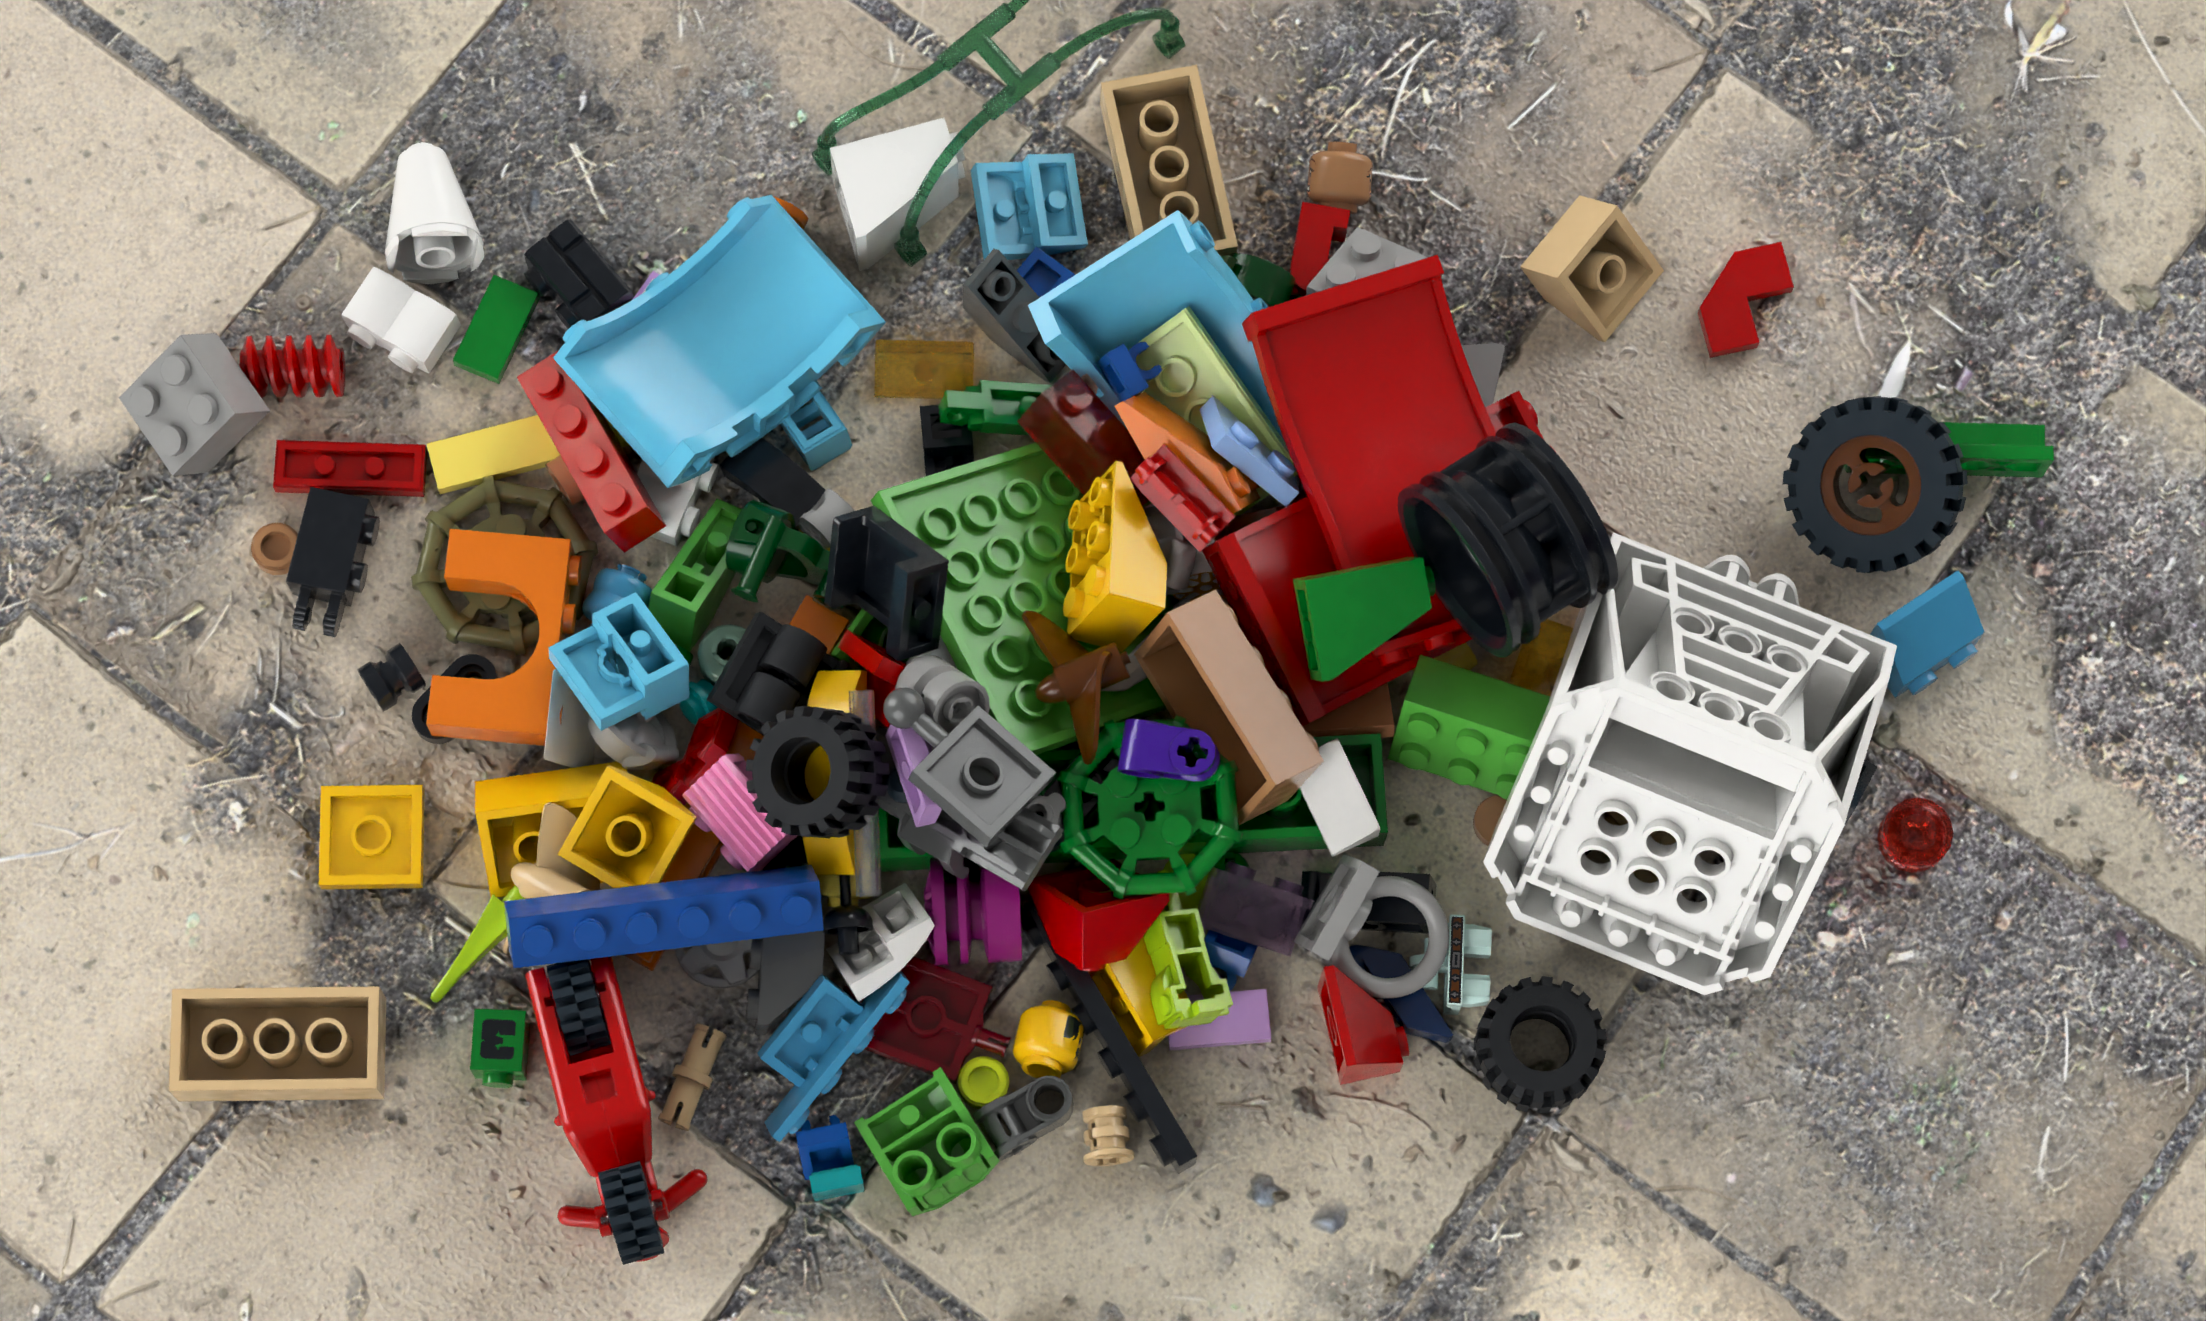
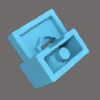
M636 592L593 613L592 626L548 647L550 661L601 731L638 712L647 720L689 698V663Z

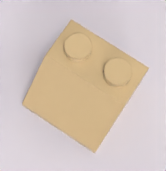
M1581 195L1578 196L1520 266L1544 300L1602 342L1607 341L1664 271L1617 205Z

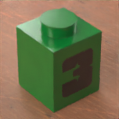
M474 1008L470 1070L475 1079H482V1085L494 1088L513 1087V1080L526 1081L531 1022L526 1011Z

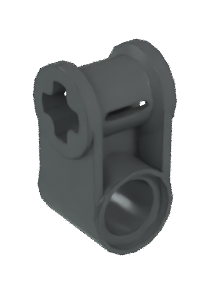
M1046 1075L1037 1078L1013 1093L1006 1094L986 1104L973 1114V1118L976 1123H982L996 1147L994 1153L1001 1161L1019 1153L1040 1137L1064 1125L1073 1113L1074 1103L1070 1088L1064 1080L1056 1076ZM1048 1090L1059 1092L1064 1097L1062 1108L1053 1114L1040 1112L1036 1108V1100L1041 1093ZM1002 1118L1004 1120L1007 1128L1011 1133V1136H1008L1006 1134L999 1119Z

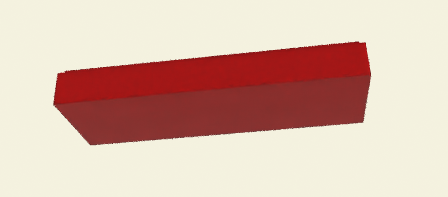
M277 440L273 488L277 493H309L310 487L348 495L424 497L427 447L424 444Z

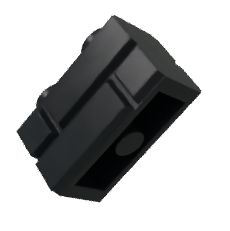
M571 219L564 221L551 231L547 237H543L526 250L524 254L529 269L524 273L526 279L540 296H544L549 292L559 306L555 309V312L568 329L580 320H593L623 306L633 299L632 290Z

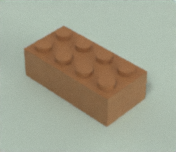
M1216 589L1167 612L1134 653L1141 668L1173 719H1175L1176 715L1187 718L1186 723L1192 729L1203 731L1212 738L1218 751L1229 761L1235 760L1239 771L1235 773L1239 825L1287 802L1324 762L1319 754V748L1311 734L1305 732L1292 711L1288 696L1281 689H1278L1265 668L1262 655L1255 647L1251 646L1238 625L1235 612L1229 605L1224 603Z

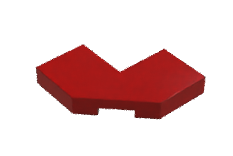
M1782 242L1734 252L1698 310V317L1710 358L1758 347L1760 342L1748 302L1791 293L1794 288Z
M720 708L699 718L683 759L657 772L653 777L652 783L664 787L685 806L687 801L682 796L683 793L696 783L713 764L718 762L719 758L727 753L739 720Z

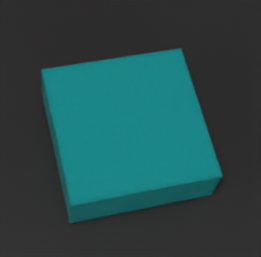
M857 1164L814 1172L809 1176L814 1201L865 1192L861 1169Z

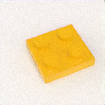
M423 785L321 786L319 887L321 889L423 888L425 799Z

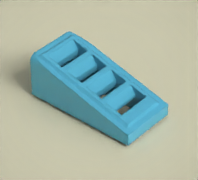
M821 391L811 398L812 402L796 411L791 416L789 415L780 424L802 459L812 471L830 462L852 447L847 428ZM822 416L823 419L800 431L799 428Z

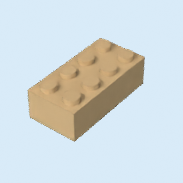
M1197 65L1101 82L1100 106L1130 240L1179 210L1192 224L1198 220L1204 224L1215 243L1214 249L1220 256L1237 253L1238 244Z
M379 986L172 989L169 1092L178 1102L384 1099L387 998Z

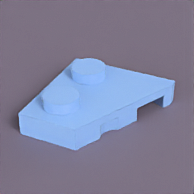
M1212 395L1199 409L1212 449L1287 507L1300 493L1293 475L1296 471L1293 464L1276 450L1271 452L1245 424Z

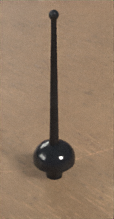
M839 875L841 906L833 908L825 915L823 919L824 930L822 932L838 935L839 954L859 953L858 933L873 930V920L865 909L852 905L850 875Z

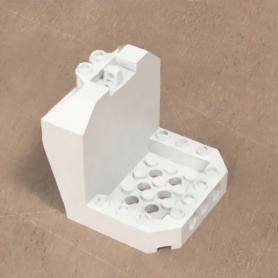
M1613 532L1610 541L1618 567L1617 584L1614 589L1604 595L1597 591L1595 600L1579 610L1545 714L1495 826L1483 862L1491 877H1498L1508 895L1505 903L1516 920L1703 995L1721 991L1724 989L1725 982L1748 977L1751 982L1769 978L1845 826L1850 804L1889 682L1897 645L1800 607L1796 586L1784 574L1775 573L1768 575L1757 584L1749 580V567L1736 555L1719 557L1701 568ZM1609 811L1618 812L1627 819L1628 823L1621 826L1612 825L1603 818L1602 814ZM1655 831H1665L1670 833L1676 839V842L1671 845H1663L1656 842L1650 834ZM1589 850L1602 851L1608 855L1611 861L1604 864L1592 862L1587 858L1585 852ZM1705 850H1712L1719 853L1725 861L1720 864H1710L1702 860L1699 853ZM1638 869H1646L1653 872L1659 880L1653 883H1645L1638 880L1633 872ZM1689 888L1701 891L1707 899L1702 902H1692L1687 900L1681 894V891Z

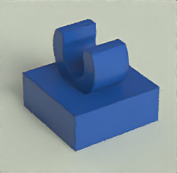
M1139 342L1129 350H1127L1123 343L1096 361L1120 402L1142 393L1149 387L1147 382L1153 380L1162 371L1160 365H1156L1150 370H1142L1138 367L1136 357L1149 347L1146 342Z
M1211 926L1204 939L1210 963L1213 968H1220L1226 972L1228 987L1231 991L1236 985L1239 976L1245 977L1258 945Z
M836 1115L829 1116V1126L811 1129L810 1121L806 1120L801 1127V1131L795 1132L805 1180H810L809 1176L814 1172L854 1165L846 1122L840 1123Z

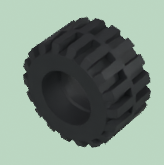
M809 706L795 707L794 711L784 710L776 714L777 722L767 721L761 728L765 735L763 739L754 738L750 749L756 753L754 760L747 759L746 771H752L753 780L747 781L746 784L748 793L757 794L758 798L752 803L757 812L768 813L765 821L769 825L782 828L781 832L789 835L840 838L850 835L849 829L860 830L867 824L864 815H876L880 806L875 801L878 796L885 797L888 786L881 783L882 775H889V763H881L880 756L885 754L886 750L883 742L872 740L877 732L871 725L861 724L862 718L855 714L844 713L841 710ZM821 745L828 755L831 771L826 789L814 800L806 787L805 767L812 752Z
M1542 976L1539 982H1532L1531 977L1521 979L1518 985L1514 987L1509 984L1500 991L1496 999L1493 998L1478 1024L1473 1044V1050H1476L1477 1054L1474 1060L1477 1071L1482 1070L1485 1076L1482 1082L1486 1088L1490 1090L1493 1087L1499 1093L1497 1099L1505 1105L1508 1100L1516 1103V1110L1527 1112L1529 1108H1537L1538 1113H1549L1553 1107L1558 1106L1560 1110L1569 1106L1572 1100L1575 1098L1579 1099L1587 1091L1604 1062L1606 1054L1604 1044L1607 1041L1606 1029H1601L1600 1022L1603 1018L1599 1009L1597 1008L1592 1011L1588 1005L1591 998L1584 991L1578 996L1571 991L1574 985L1565 980L1561 986L1552 983L1553 977ZM1530 1019H1541L1554 1024L1562 1031L1568 1043L1569 1055L1566 1062L1560 1068L1552 1071H1537L1522 1064L1515 1056L1510 1043V1036L1514 1027Z

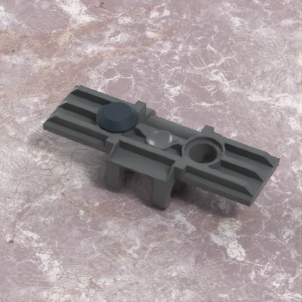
M879 726L876 730L877 734L872 740L883 742L886 753L881 755L880 758L881 763H889V775H882L881 784L888 786L885 797L878 796L875 802L882 810L900 819L897 836L903 845L919 855L928 853L939 859L946 871L960 879L966 878L969 873V869L963 865V859L966 857L1019 889L1026 891L1064 830L1027 808L987 848L944 810L941 811L936 823L916 827L885 736L888 730ZM976 766L969 769L970 776L976 783L983 786L995 783L994 775L987 768Z

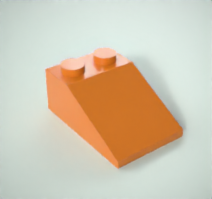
M1146 392L1126 399L1114 406L1144 459L1151 457L1163 444H1166L1233 514L1261 498L1256 490L1260 486L1214 451L1207 434Z

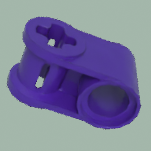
M1125 720L1118 772L1142 778H1169L1192 782H1203L1217 772L1220 765V753L1212 738L1205 732L1198 729L1169 726L1155 721ZM1199 744L1207 758L1198 759L1196 766L1190 767L1183 754L1192 752L1194 745Z

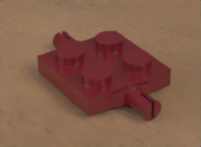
M913 957L901 969L910 982L905 988L907 990L905 999L893 1013H885L873 1027L875 1032L872 1040L865 1048L867 1051L933 1075L932 1072L941 1067L950 1082L956 1084L965 1059L973 1052L975 1047L1004 1058L1011 1037L983 1028V1013L993 991L992 986ZM846 983L843 990L856 999Z

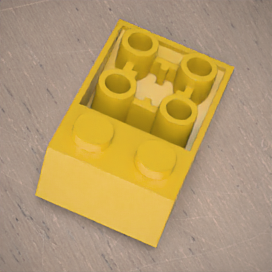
M1115 461L1101 477L1095 478L1090 490L1081 500H1076L1070 509L1068 528L1073 530L1072 546L1068 551L1065 563L1066 572L1070 573V587L1064 599L1063 615L1068 617L1067 633L1075 640L1101 647L1115 641L1120 652H1123L1165 609L1167 562L1123 462Z

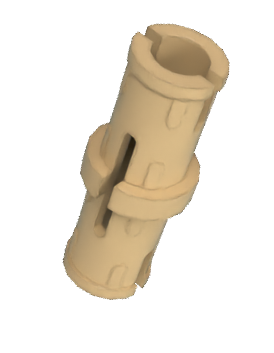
M698 1023L694 1027L695 1030L682 1064L675 1065L672 1076L676 1079L662 1113L658 1117L661 1122L671 1126L676 1111L681 1106L682 1109L675 1128L689 1131L690 1123L703 1089L709 1090L713 1079L709 1074L722 1043L727 1037L723 1032L714 1029L707 1047L703 1048L702 1046L709 1032V1026Z

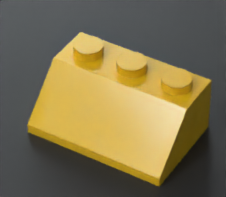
M609 762L475 781V814L490 896L504 897L515 884L511 878V870L516 864L522 862L536 863L543 807L546 803L551 802L560 805L578 819L606 767L610 765L627 773L628 769L623 768L622 764L618 762Z

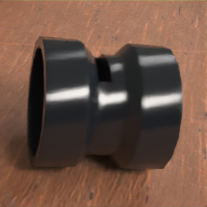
M401 643L387 650L385 656L387 661L385 663L382 661L377 663L369 661L357 669L383 712L397 704L398 697L402 695L401 690L405 689L407 692L415 693L426 686L423 677Z

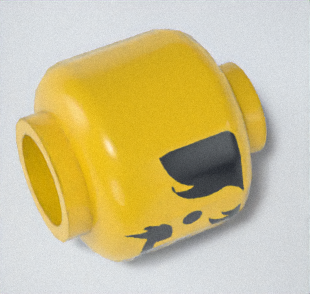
M1055 1000L1043 1001L1041 1005L1032 1006L1023 1011L1019 1019L1013 1044L1014 1057L1022 1065V1070L1034 1078L1046 1075L1060 1078L1062 1074L1072 1071L1078 1062L1084 1036L1083 1026L1079 1018L1071 1013V1008L1065 1003Z

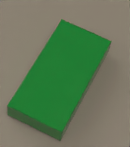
M493 275L453 358L454 366L500 384L540 300L539 293Z

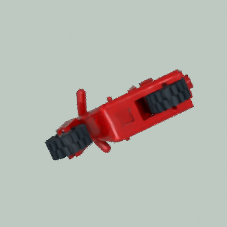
M612 956L590 959L592 966L589 959L555 963L546 966L548 978L544 967L527 972L525 978L558 1107V1116L555 1117L554 1123L557 1126L563 1127L568 1141L590 1176L595 1177L602 1205L595 1206L594 1208L565 1205L559 1209L557 1218L565 1226L599 1229L602 1238L613 1234L623 1265L636 1261L651 1260L660 1254H664L663 1247L669 1242L668 1233L658 1226L657 1221L669 1219L670 1212L701 1190L708 1181L707 1175L703 1170L694 1169L664 1192L661 1188L658 1189L651 1161L653 1155L652 1120L649 1101L655 1099L656 1094L652 1090L649 1091L644 1084Z

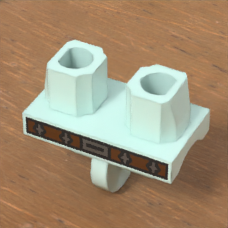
M1450 915L1448 923L1449 944L1445 960L1437 974L1423 989L1437 990L1438 973H1444L1443 1014L1458 1015L1461 1007L1486 1006L1489 1003L1490 975L1463 974L1464 957L1490 958L1492 928L1465 924V915ZM1429 938L1424 939V954L1409 957V967L1411 970L1423 959L1428 947Z

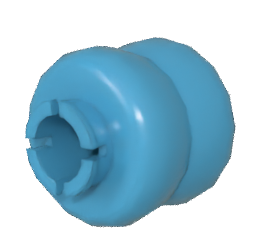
M618 564L617 570L611 568L601 569L595 578L593 591L583 603V614L592 621L593 613L635 592L647 608H649L652 589L644 583L647 576L640 573L639 570L624 564Z

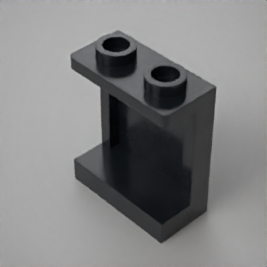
M875 506L836 516L832 524L825 604L832 609L852 603L857 604L888 627L885 652L897 661L939 648L949 560Z

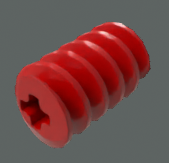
M267 335L261 350H257L252 336H246L240 352L239 366L261 398L266 396L270 385L274 395L277 398H283L286 396L290 384L297 398L305 397L309 384H311L316 397H324L329 384H331L336 397L344 395L346 374L343 348H336L332 335H326L322 349L316 348L312 335H306L302 349L296 348L292 335H286L282 349H277L272 335Z

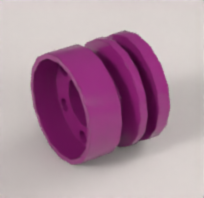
M930 858V869L924 887L925 911L935 925L927 938L935 957V966L948 965L947 942L960 941L961 964H969L973 940H983L989 963L1022 961L1019 888L983 867L980 870V879H969L967 875L964 879L956 877V880L944 881L941 862L937 858Z

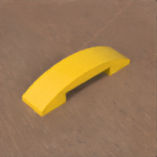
M818 671L807 706L841 710L844 713L855 714L862 718L861 722H866L867 671ZM821 745L812 752L805 767L806 787L814 800L826 789L831 771L828 755ZM862 828L860 830L849 829L850 835L840 838L803 836L808 865H812L816 875H860Z

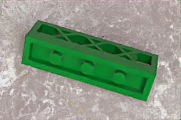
M1943 422L1951 431L1948 435L1954 445L1959 444L1964 456L1960 458L1962 471L1967 470V476L2042 478L2054 461V446H2045V425ZM1868 448L1866 450L1865 456L1868 461H1880L1891 466L1883 474H1907L1900 460L1890 452L1879 448ZM1845 465L1846 473H1852L1851 468Z

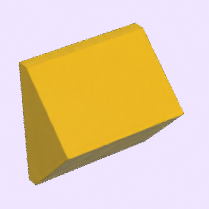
M609 765L603 772L557 855L613 888L660 883L697 817L664 787Z

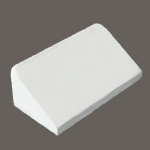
M1334 739L1319 747V754L1324 762L1300 787V791L1332 857L1374 839L1380 833L1379 823L1338 739Z

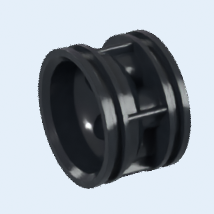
M1518 423L1507 424L1499 429L1495 436H1488L1480 441L1472 452L1440 472H1430L1420 480L1419 484H1411L1399 493L1398 513L1403 531L1414 557H1422L1424 565H1429L1432 569L1436 595L1463 630L1477 644L1495 656H1509L1518 650L1520 644H1527L1537 638L1540 632V623L1568 605L1576 608L1586 607L1595 600L1597 591L1604 595L1614 589L1617 584L1618 567L1615 553L1607 531L1590 498L1560 456L1540 436L1524 425Z

